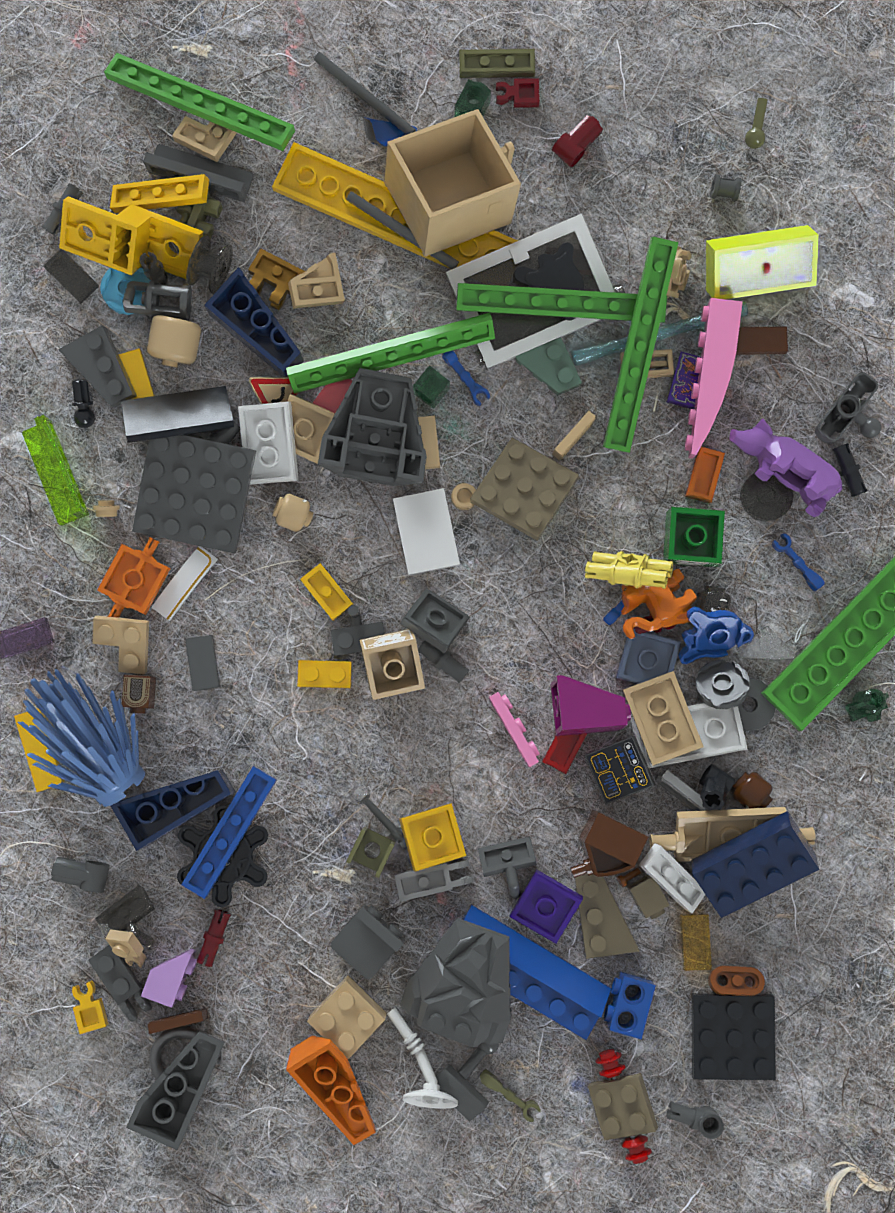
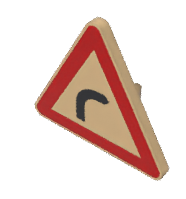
M289 377L249 378V383L260 404L287 402L290 394L298 395V393L293 392Z

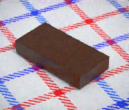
M787 326L739 327L736 355L786 354L788 352Z
M202 1008L156 1019L147 1025L149 1034L202 1022L209 1017L207 1009Z

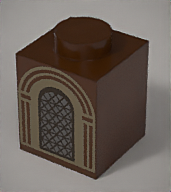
M124 675L122 706L130 708L129 713L146 714V709H154L156 677Z

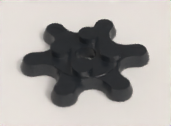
M221 805L215 809L214 824L210 830L205 832L199 831L191 825H186L179 830V841L183 845L190 847L193 851L192 862L182 867L177 873V880L180 884L186 878L227 810L228 805ZM257 825L246 831L230 861H228L212 888V902L217 907L222 908L230 904L232 901V887L238 881H246L254 887H260L266 883L268 879L266 870L256 865L252 858L255 848L263 845L268 840L269 834L265 827Z

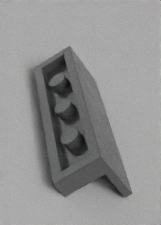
M162 144L157 145L154 154L146 152L143 160L149 173L164 178L205 174L209 179V192L244 203L254 177L252 172Z

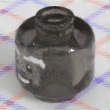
M704 586V590H700L696 594L695 607H699L705 612L729 611L731 597L725 593L726 589Z

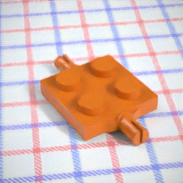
M149 537L143 551L134 550L121 544L97 591L109 596L115 602L107 617L119 618L124 608L134 609L144 615L147 614L171 569L159 563L152 556L160 543L159 541Z

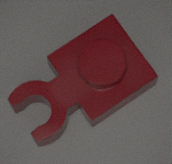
M514 78L513 86L506 82L496 83V91L505 92L502 96H496V104L504 105L509 101H514V108L539 107V78Z

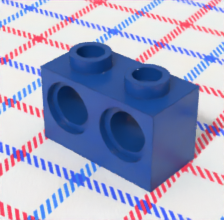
M621 971L619 978H614L611 988V994H614L611 1005H607L604 1014V1021H607L606 1025L610 1031L642 1040L656 987L652 980ZM629 985L638 986V992L633 997L625 995V990ZM622 1012L631 1013V1019L628 1023L621 1024L618 1022V1017Z

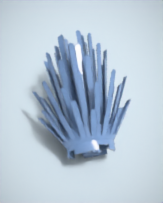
M55 669V675L58 679H55L49 671L47 672V676L53 683L50 685L44 680L38 682L35 678L31 679L32 686L42 698H37L29 689L24 691L42 714L28 700H23V703L27 706L26 711L34 718L32 722L36 726H28L23 721L18 723L48 748L46 750L48 755L75 773L61 765L56 766L33 753H27V756L38 761L33 763V766L79 786L76 787L62 782L58 785L52 783L48 787L95 798L104 807L113 805L125 798L126 795L123 792L133 783L137 787L145 777V771L139 765L138 730L136 731L135 714L133 713L130 717L131 749L129 731L121 699L119 698L116 701L113 690L110 693V698L116 717L114 725L107 707H103L101 710L90 687H87L85 681L78 673L76 674V680L98 720L78 690L74 689L70 682L67 683L59 670Z

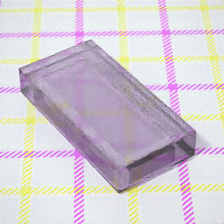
M43 617L0 631L1 659L55 643L48 619Z

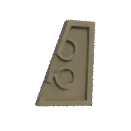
M585 874L574 878L576 892L583 896V900L578 908L586 959L640 952L604 877H597L594 874L588 876Z

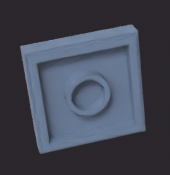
M633 629L635 638L630 639L626 637L616 679L640 684L672 672L681 641L649 632L637 634L635 629Z

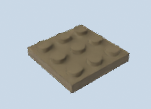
M512 437L470 498V502L538 541L576 484L579 474Z

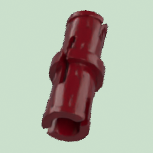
M215 908L209 929L203 935L205 940L197 958V963L202 965L208 954L205 966L213 967L219 945L223 944L225 939L223 934L231 917L230 912L225 911L221 921H219L222 909Z

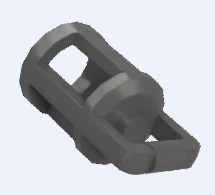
M131 281L125 289L123 308L127 313L144 314L149 318L162 315L189 321L192 308L191 285L183 284L181 287L157 284L156 281H150L149 283ZM136 290L146 291L142 292V305H133ZM160 295L180 297V307L159 305Z

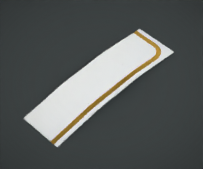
M198 546L163 590L152 608L171 621L187 597L218 559L203 547Z

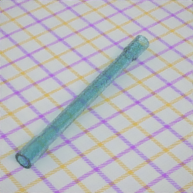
M745 301L742 303L741 317L748 315V307ZM701 315L660 326L656 341L705 327V322H701ZM628 336L572 351L575 366L625 351Z

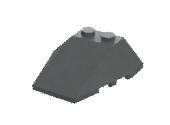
M359 368L321 439L318 465L341 477L384 485L398 486L423 483L427 456L421 437L422 430L417 416L412 379Z

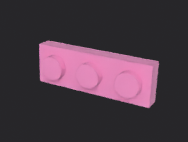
M499 692L490 696L488 699L527 766L531 767L539 761L536 756L540 755L534 742H527L523 733L526 732V729L520 718L514 719L509 710L513 706L505 694L501 696Z

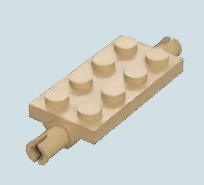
M772 807L677 812L676 831L673 834L665 835L650 834V849L655 843L662 846L666 851H674V857L677 862L692 861V859L786 812V808ZM799 828L808 843L814 845L816 838L814 828Z

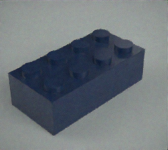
M788 811L692 859V875L721 918L820 870L814 850Z

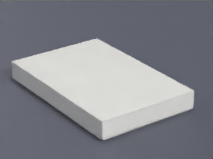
M291 402L238 406L242 447L256 450L250 485L299 481Z
M444 488L393 498L408 575L459 566L460 562Z

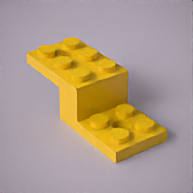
M68 196L63 200L59 248L131 276L144 264L193 282L197 277L204 231L130 204L116 215ZM83 226L88 227L92 231L93 237L86 235ZM169 242H173L178 246L179 253L171 250Z

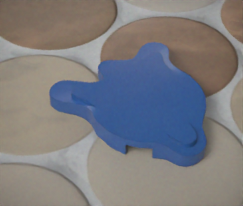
M692 607L687 611V617L694 627L682 633V638L686 645L679 652L678 657L682 664H689L703 657H724L729 655L727 650L737 645L739 648L741 645L749 643L754 637V632L734 612L727 610L705 612L699 607Z

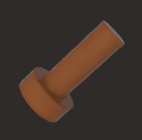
M636 868L624 876L620 874L616 878L619 884L625 887L627 882L641 874L639 868Z

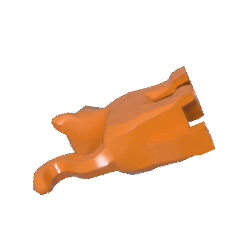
M679 568L673 570L671 578H668L665 589L642 585L641 588H635V586L630 585L621 586V599L624 604V608L621 611L622 615L629 613L642 603H646L653 618L651 622L641 617H631L626 620L623 625V631L628 638H635L634 627H639L646 631H654L661 627L667 628L672 625L690 622L687 617V611L692 608L691 605L697 596L692 589H687L682 597L676 598L673 592L680 588L679 583L685 578Z

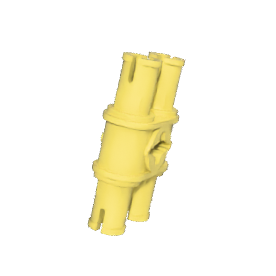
M594 551L592 555L593 562L588 561L586 564L585 572L588 573H585V578L607 580L611 585L623 584L625 586H635V588H641L642 585L665 589L668 578L672 576L673 561L650 559V556L647 554L641 556L633 553L625 554L623 551L617 552V554Z

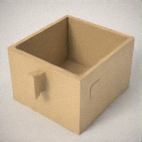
M479 109L396 138L387 143L384 184L391 193L424 257L512 223L521 182L511 167L515 148L512 142L505 143L504 147L500 148Z

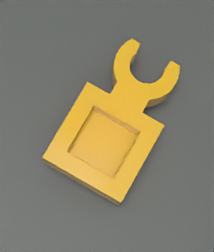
M92 980L86 983L88 988L86 994L80 991L79 984L72 987L74 998L80 1002L79 1005L73 1007L79 1034L100 1029L109 1024L102 998L94 1000L93 995L96 987Z

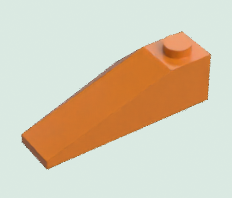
M312 1035L291 1048L286 1070L348 1140L355 1145L376 1132L375 1125L350 1063L331 1039Z

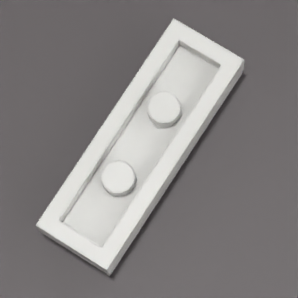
M654 843L639 866L686 911L693 913L704 898L705 893L697 881L662 846Z

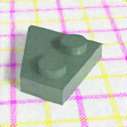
M561 337L515 357L516 363L523 365L533 373L532 376L540 382H544L557 396L582 385V381Z

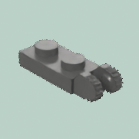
M110 945L88 960L129 1021L133 1022L138 1018L136 1010L128 1000L132 995L135 996L137 1003L145 1012L152 1009L151 1002L147 998L141 997L143 986L125 962V959L115 955Z

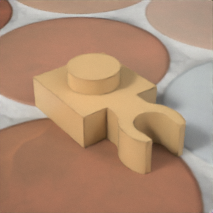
M110 929L105 939L112 947L113 953L125 958V962L129 966L136 962L141 968L147 957L142 952L144 947L134 933Z

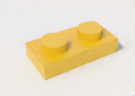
M321 563L300 579L333 621L346 612L349 606L354 605Z
M298 660L297 687L351 689L352 662Z

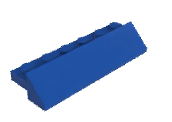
M471 904L463 920L510 937L509 985H511V995L587 1040L599 1017L602 1018L611 988Z

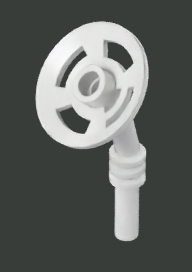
M396 1007L393 1008L387 1015L404 1038V1045L408 1044L407 1049H411L410 1054H415L426 1081L423 1089L404 1094L403 1101L426 1108L448 1109L457 1107L458 1100L440 1091V1085H438L435 1073L423 1048L425 1044L420 1043L421 1039L416 1038L418 1034L412 1032Z

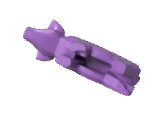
M761 419L755 427L748 430H731L730 441L745 454L757 457L759 467L755 475L762 481H768L774 475L784 486L799 492L802 500L808 506L805 509L806 512L812 517L819 516L825 509L826 503L842 490L840 475L832 465L794 439L773 435L771 427L764 419Z

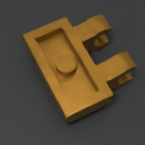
M261 248L248 269L249 274L253 275L249 282L255 288L258 295L261 294L265 282L276 287L269 301L271 302L270 306L277 310L282 308L287 294L290 295L289 281L305 272Z

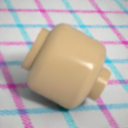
M286 494L284 498L279 497L272 516L276 517L275 521L279 526L298 532L302 529L303 525L309 526L313 512L309 511V501L293 494Z

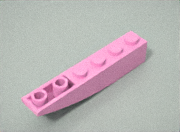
M711 298L708 305L702 308L701 322H705L704 332L700 331L698 338V347L702 348L701 358L697 357L694 373H699L698 383H693L691 399L696 400L695 408L690 409L688 425H692L691 435H687L685 441V450L689 451L688 458L693 459L697 455L722 405L735 361L743 301Z

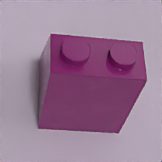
M563 675L556 676L550 684L556 736L616 732L627 726L628 721L631 720V709L629 704H625V697Z

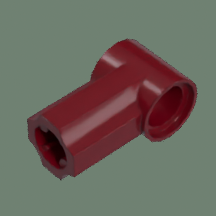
M586 115L569 134L566 132L560 136L553 145L552 152L572 168L583 157L586 149L602 134L603 128L595 117Z

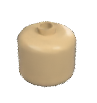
M162 315L154 316L151 323L147 351L152 357L162 359V365L177 368L178 363L193 364L197 357L201 327L196 323Z

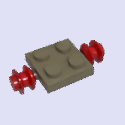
M607 1049L599 1053L600 1057L595 1062L603 1066L599 1075L608 1079L591 1082L588 1085L604 1141L626 1137L621 1144L623 1148L629 1150V1153L625 1155V1159L632 1161L633 1164L643 1163L648 1160V1155L652 1153V1150L644 1146V1143L648 1141V1137L642 1134L656 1132L658 1129L641 1073L620 1077V1074L626 1068L624 1064H619L618 1062L622 1054L621 1052H615V1049Z

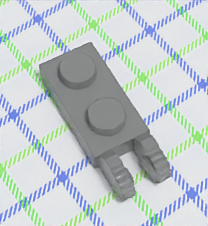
M465 859L448 864L445 862L416 872L409 870L394 874L400 902L453 890V887L472 883V876L466 875L451 880L449 873L450 870L466 868L470 865L469 860Z

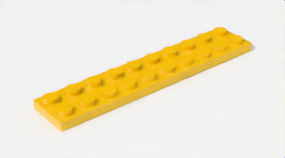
M293 142L272 185L273 191L424 257L420 248L347 201V197L352 191L409 228L384 181ZM493 230L442 251L459 261L457 265L459 267L518 240ZM431 255L424 257L435 263L447 267ZM511 258L469 278L485 285L508 286L518 264L515 265Z

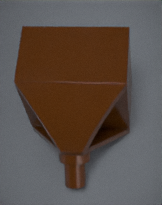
M592 809L579 837L587 859L583 860L582 864L570 868L573 878L584 874L588 876L594 874L597 877L610 876L634 868L648 840V836Z

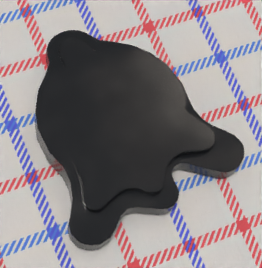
M569 242L561 244L556 254H541L537 259L539 264L538 270L521 266L514 272V278L528 287L584 291V281L573 263L574 247ZM562 317L567 321H572L576 319L572 317Z

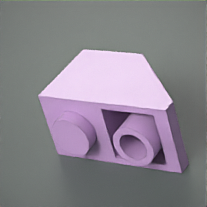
M191 948L153 967L150 970L141 997L171 1008L177 1001H182L188 987L184 984L187 974L192 975L197 963V959L194 958L196 950Z

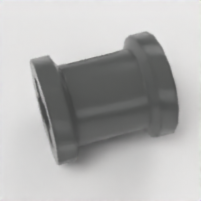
M715 174L711 185L710 197H727L736 202L741 190V178L737 177L735 180L720 178L719 174Z

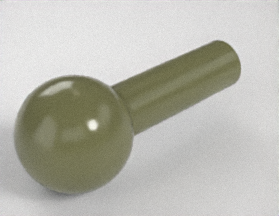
M757 99L752 129L745 135V142L750 148H760L765 142L766 137L762 127L768 99Z

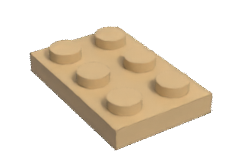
M674 671L623 690L652 766L704 747Z

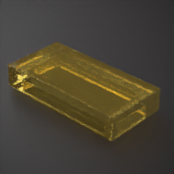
M707 913L680 914L683 970H712L709 915Z

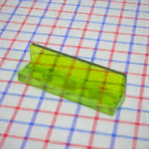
M43 414L34 418L36 426L24 430L22 435L56 520L60 526L85 517L89 513L53 423Z

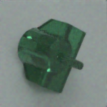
M878 689L857 692L852 702L845 705L851 722L867 717L868 722L880 720L881 711L888 708L886 704V699L889 698L888 692L883 693Z

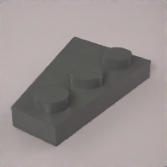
M103 325L58 349L110 406L116 408L121 405V401L130 400L137 396L111 336Z

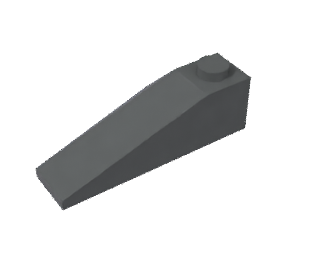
M199 1031L138 1100L126 1128L178 1150L195 1115L225 1042Z

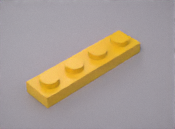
M205 174L113 185L110 209L114 213H120L130 204L149 210L207 203L209 179Z

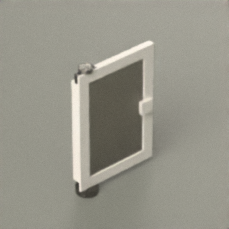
M582 213L446 272L456 299L458 283L528 287L514 278L516 269L523 266L538 270L539 264L537 259L541 254H556L561 244L569 242L574 247L573 263L584 281V291L625 293L621 284L612 286ZM462 311L465 319L487 313ZM490 313L493 320L495 339L476 344L478 350L474 354L479 366L485 364L486 368L489 369L511 360L517 355L559 337H564L603 319L576 318L572 321H567L562 317Z

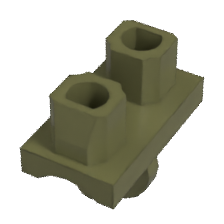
M208 192L207 203L177 206L176 211L182 215L181 223L204 231L203 240L210 241L214 233V226L205 222L206 216L209 215L218 219L223 207L221 202L211 198Z

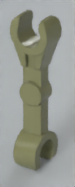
M487 1069L483 1070L480 1075L481 1083L489 1089L502 1093L508 1101L514 1102L521 1107L524 1118L529 1122H533L534 1118L527 1114V1110L534 1107L540 1112L541 1109L538 1103L533 1100L524 1102L516 1096L515 1092L504 1087L493 1073Z

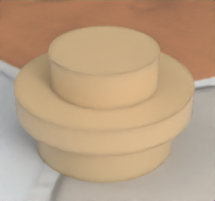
M98 500V505H94L93 510H96V517L117 516V510H120V505H114V500Z

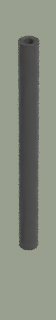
M321 52L316 54L314 61L405 135L416 132L415 128Z
M351 191L347 197L348 202L420 248L409 228ZM442 250L431 254L432 257L450 269L456 268L459 261Z

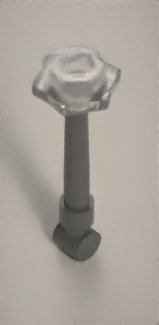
M362 784L350 794L353 798L350 804H365L405 850L407 846L402 830L396 827L369 799L371 786L364 787Z

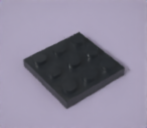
M691 993L692 1078L698 1080H776L775 996L772 994L733 996Z

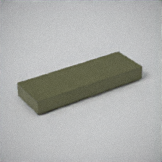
M535 49L459 50L460 78L535 77Z

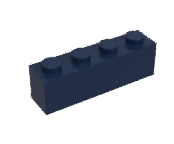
M238 267L204 306L208 314L282 377H288L286 368L302 364L304 362L302 354Z
M222 769L132 796L110 806L135 850L138 851L230 797L236 791Z

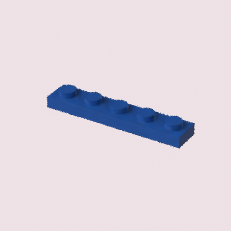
M255 766L251 768L182 882V886L203 899L207 898L277 779Z

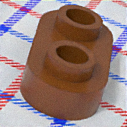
M719 966L710 972L708 983L710 988L719 995L754 996L763 990L765 979L763 974L754 967ZM719 976L725 978V986H721L718 983L717 979ZM746 977H749V978L752 979V981H753L752 987L746 986V984H745V978H746Z

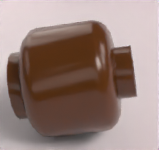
M745 772L732 786L734 789L733 798L745 809L766 808L773 800L769 796L773 790L772 785L757 772H751L750 774Z

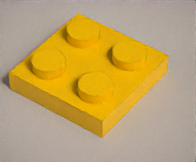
M452 803L399 818L413 871L416 872L466 856Z

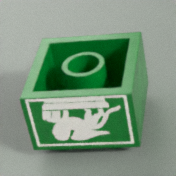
M671 507L666 512L663 560H671L674 565L716 568L722 564L725 511Z

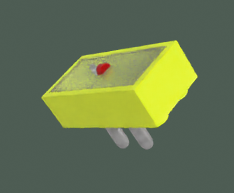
M805 225L706 240V291L712 298L732 299L816 286L819 235L811 227Z

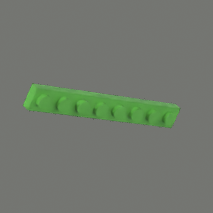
M119 53L115 54L104 71L106 78L281 151H284L295 133L293 124Z
M658 237L650 238L603 443L605 448L630 453L679 242Z
M458 283L456 311L632 321L638 294ZM667 296L660 323H665Z
M486 313L286 368L293 392H302L353 378L356 376L359 368L379 371L495 339L491 314Z

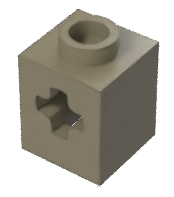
M647 874L626 886L642 916L654 919L665 913L664 908L669 906V903L658 883Z

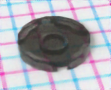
M754 473L743 483L740 492L741 505L746 513L755 520L763 522L775 521L785 515L792 506L794 498L793 490L780 483L774 475L768 481H762Z

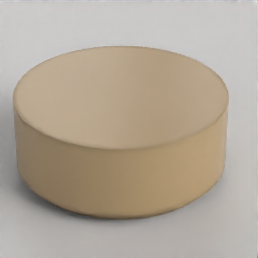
M461 483L455 486L451 494L453 505L460 510H469L474 507V504L470 502V498L476 489L468 483Z

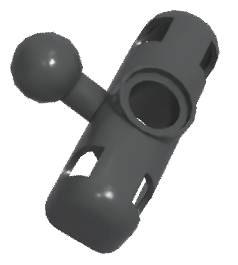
M865 372L856 375L816 426L815 434L817 438L824 443L832 444L843 435L853 420L860 425V432L863 436L874 438L880 434L881 423L879 420L871 417L867 418L860 412L877 391L878 382ZM853 383H855V385L853 386V388L849 391V388L851 387V385H852ZM865 392L871 393L866 400H861ZM841 404L849 408L850 414H846L841 410ZM834 432L840 433L836 439L831 438Z

